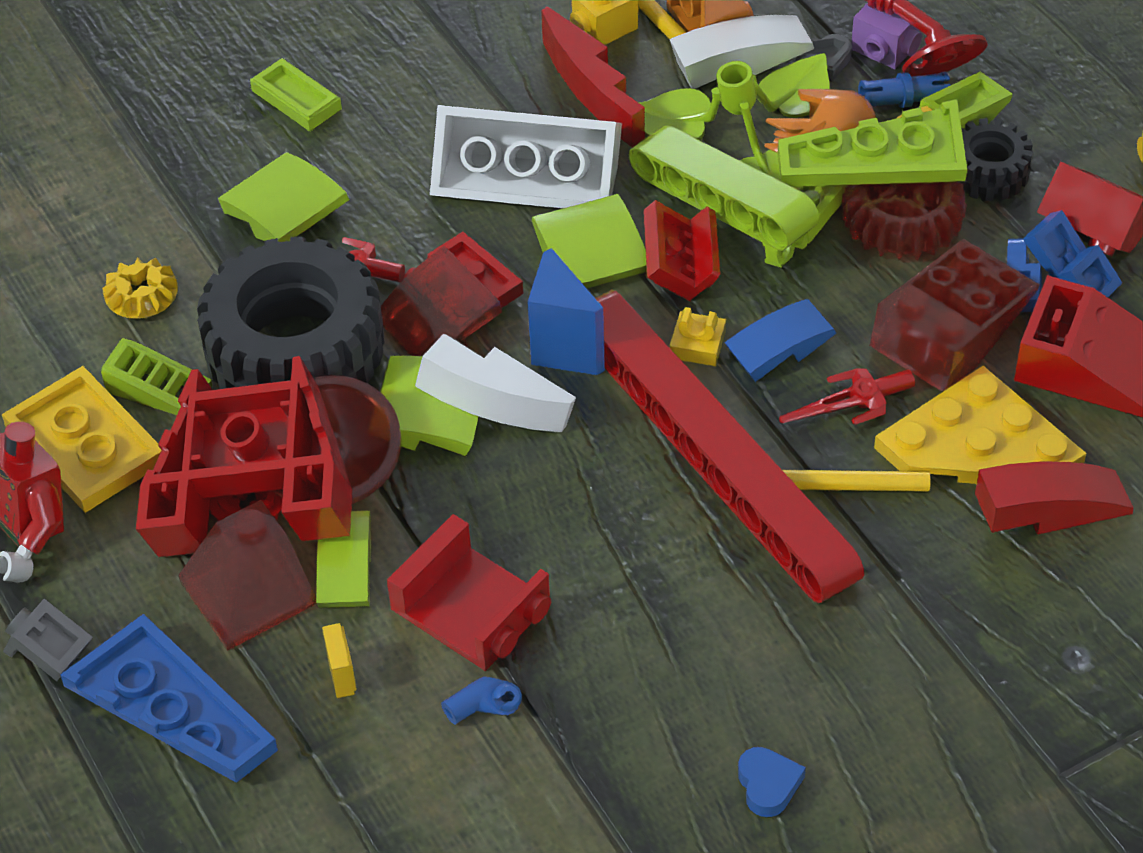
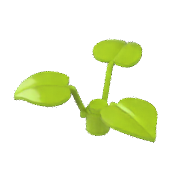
M825 53L796 61L772 72L759 85L757 84L756 76L752 74V69L747 63L731 61L722 65L717 71L718 87L711 90L713 97L711 103L704 93L691 88L672 90L648 101L639 102V104L645 107L646 136L651 135L660 127L668 125L697 140H701L705 134L704 122H712L715 119L721 101L722 106L730 113L743 115L750 145L755 157H746L739 161L780 181L778 153L768 150L762 154L750 110L755 104L756 99H758L769 112L779 109L784 116L789 118L808 116L810 104L799 98L798 89H830L827 58Z

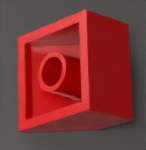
M1060 161L1037 213L1047 217L1050 213L1062 210L1074 230L1091 237L1087 244L1088 246L1099 245L1103 253L1110 256L1114 255L1116 249L1130 253L1143 237V196L1084 169Z

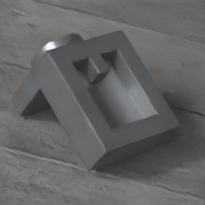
M43 599L33 612L24 607L11 621L5 630L11 637L3 652L11 658L17 651L21 652L57 681L61 677L60 674L70 667L88 646L93 637L51 603Z

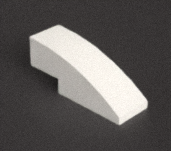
M764 15L732 19L697 28L670 39L677 63L691 89H696L716 80L718 69L731 61L747 63L752 69V74L756 75L814 49L813 43L800 20L794 15Z
M443 334L422 356L415 387L440 401L470 414L502 424L552 432H562L567 426L576 399L572 394L498 348L494 347L483 358L446 334Z

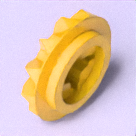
M137 257L134 264L128 266L119 263L117 272L106 274V286L102 290L107 306L114 313L126 318L140 319L154 316L167 309L176 298L178 283L171 266H161L157 258L150 260L148 263H143ZM147 280L148 286H140L133 292L131 285L139 286L142 281Z

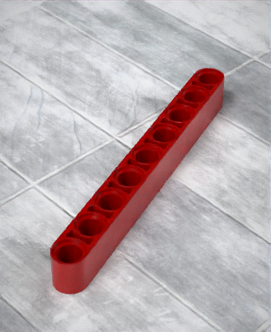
M610 290L596 297L595 299L603 307L606 371L806 595L814 602L822 603L863 579L864 567L862 561L851 544L630 304L615 290Z

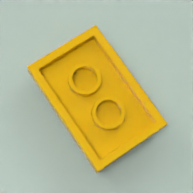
M81 366L2 414L5 427L13 422H26L34 427L35 440L58 463L61 470L62 489L84 513L144 477L147 469L153 470L161 453L158 443L84 366Z

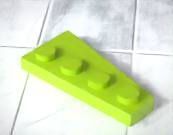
M955 99L942 102L941 109L922 112L921 107L902 111L901 118L878 122L877 118L859 121V125L856 128L839 131L836 127L779 139L778 162L780 181L791 187L965 181L967 164L958 101Z

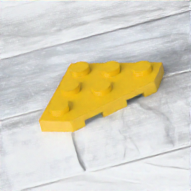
M985 366L975 370L876 435L874 448L899 471L930 472V474L958 476L957 482L977 484L978 471L983 468L1039 461L1084 463L1086 458V452Z

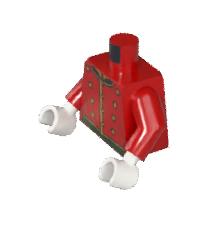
M13 422L7 425L5 432L0 433V528L19 547L16 553L0 552V573L5 574L3 581L16 583L27 581L32 576V554H39L50 537L64 532L61 470L58 463L35 440L34 427L26 422Z

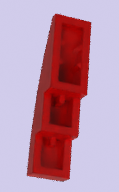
M547 6L542 9L543 44L558 73L577 99L598 120L622 123L621 139L632 148L645 139V107L626 95V76L608 65V47Z

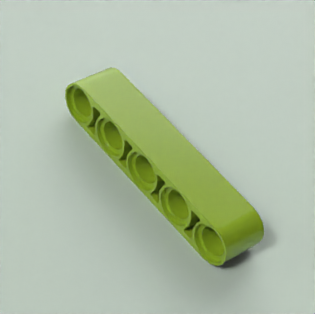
M664 125L629 151L631 166L643 180L700 210H703L706 206L716 211L717 219L774 249L785 250L819 223L820 215L816 205L803 192L672 126Z

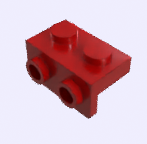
M657 200L644 209L647 278L658 286L665 287L688 301L692 300L705 288L712 286L720 276L716 211L706 206L690 220Z

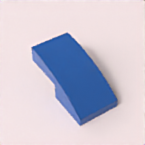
M1062 210L1050 213L1023 238L1032 254L1051 277L1095 288L1106 297H1109L1123 283L1100 246L1096 245L1086 248Z
M805 299L766 315L724 343L756 382L791 355L800 362L837 333L810 300Z

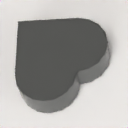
M839 34L827 35L822 39L810 38L814 49L797 56L796 61L825 53L829 81L833 82L851 60V41Z

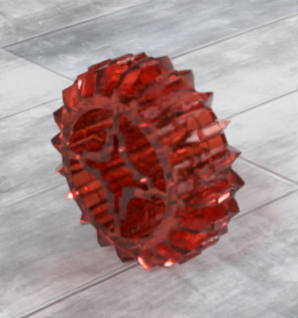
M958 181L847 185L845 193L842 195L843 219L845 227L850 228L852 239H862L864 250L877 247L880 257L888 252L895 253L898 261L904 254H911L918 261L923 251L935 256L940 246L949 247L953 237L959 235V231L962 229L963 218L966 215L965 192L963 184Z

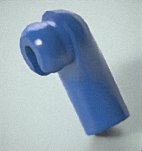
M482 677L441 702V706L450 722L456 725L476 711L495 715L512 714L519 708L522 701V693L519 687L511 682Z

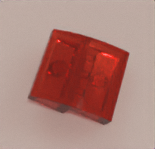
M445 246L415 268L381 305L383 327L411 356H423L443 334L448 335L467 347L466 337L502 313L500 301Z

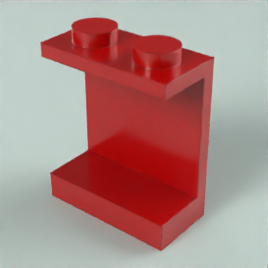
M454 514L387 579L392 611L484 671L498 658L508 656L514 649L518 637L531 623H539L545 617L551 605L549 574L540 569L527 583L472 549L469 523Z

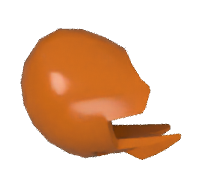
M798 89L799 98L810 104L809 118H767L766 123L779 129L774 133L779 138H775L774 143H765L764 147L778 153L779 139L836 127L839 131L853 129L859 125V121L876 118L875 111L864 96L853 90Z

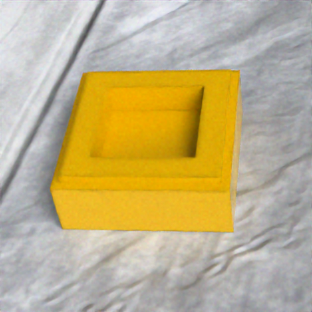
M340 623L324 626L322 629L336 697L341 698L355 695L356 683L344 626H341Z

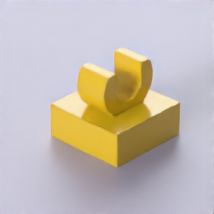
M685 307L683 312L680 311L670 349L682 361L716 366L726 333V319L718 318L717 314L711 311L708 316L694 314L691 308Z

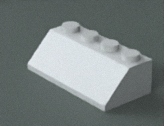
M438 105L430 195L554 208H567L611 196L618 169L622 123Z

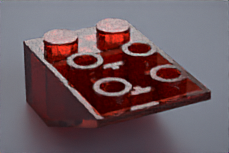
M962 239L878 303L869 346L905 369H910L913 374L943 392L976 369L1035 295L1040 284L979 247Z

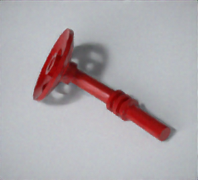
M864 0L868 2L870 8H876L880 12L885 11L888 15L897 14L927 36L924 39L926 46L914 53L902 67L903 73L908 72L910 76L948 72L970 62L987 48L988 44L984 36L977 34L951 36L949 30H944L943 25L908 0ZM920 57L923 59L921 64L913 63Z

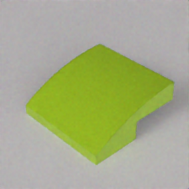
M286 152L220 196L218 200L225 214L249 222L255 238L263 241L278 238V242L290 241L291 237H297L349 201L347 192L325 173L305 160Z
M619 194L532 217L531 221L542 252L552 248L586 288L647 272L646 249L635 223Z
M390 356L369 435L411 450H415L421 440L466 456L473 443L479 416L442 402L415 387L422 356Z

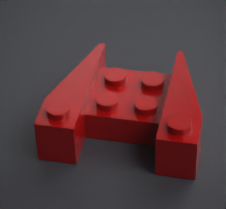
M296 356L292 359L290 381L218 390L211 388L199 369L191 370L178 399L181 407L171 430H164L158 444L161 453L154 469H147L140 485L136 530L158 557L206 552L211 497L283 489L282 514L301 541L350 536L353 491L319 386L301 357Z

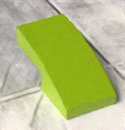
M351 511L350 536L318 539L316 603L319 608L370 606V511Z

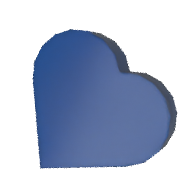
M753 747L746 750L740 756L738 762V779L742 786L746 788V803L749 809L762 817H773L780 814L804 780L806 767L767 748Z

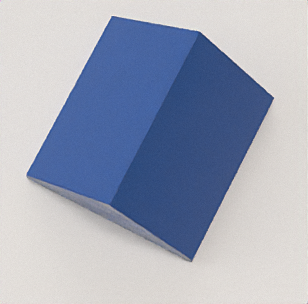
M552 248L544 251L528 299L531 365L598 375L605 371L603 307Z

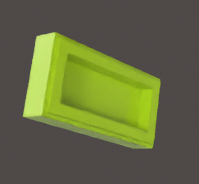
M283 58L250 79L251 89L254 93L308 131L313 130L342 109L340 97Z

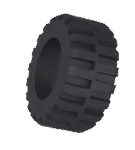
M291 237L290 241L278 242V238L264 241V246L254 249L253 245L242 249L238 253V258L233 260L229 257L218 268L219 275L213 273L203 287L204 292L200 296L197 306L199 316L197 321L208 372L212 380L218 383L219 389L290 381L293 357L300 356L319 386L326 410L334 407L333 402L340 399L344 403L357 393L356 386L363 388L373 377L374 369L380 365L382 360L383 345L385 343L379 290L376 281L371 278L369 269L361 261H355L353 254L341 247L334 250L331 243L316 239L315 243L306 242L304 237ZM291 316H310L326 321L316 329L298 336L273 337L259 333L266 325Z

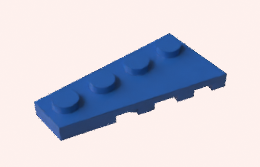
M144 614L60 674L64 687L236 783L278 751L276 739Z

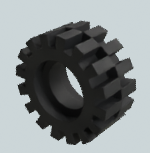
M987 118L979 119V126H976L973 121L966 123L965 130L962 129L967 164L966 180L952 182V184L958 183L957 189L964 193L966 190L971 189L970 197L978 199L979 194L982 193L986 194L985 201H993L994 194H998L1000 199L1004 200L1008 199L1009 191L1016 195L1021 191V186H1026L1030 173L1033 144L1031 140H1027L1028 134L1024 130L1016 133L1017 125L1010 122L1007 127H1003V120L996 118L994 125L988 124ZM978 157H996L1001 159L1002 162H986L978 159Z

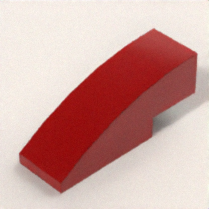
M1039 461L1006 464L983 468L978 471L975 495L992 533L1033 524L1037 534H1043L1133 514L1134 507L1114 469L1075 462Z

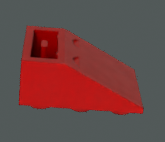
M1047 275L1020 343L1014 381L1143 417V321L1095 288Z

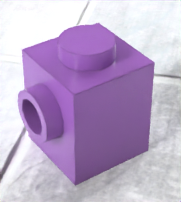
M867 3L853 18L852 50L893 69H896L907 56L911 57L916 53L920 46L922 33L895 13L888 15L885 11L880 12L876 8H870Z

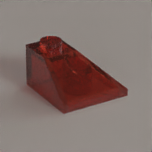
M262 500L216 522L178 575L181 584L227 651L317 604L316 596L285 531Z

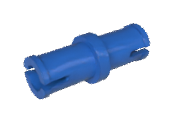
M906 72L897 74L896 78L871 81L861 80L858 86V93L865 96L872 107L898 104L900 108L912 107L914 102H921V99L951 84H944L945 81L950 80L947 72L910 76Z

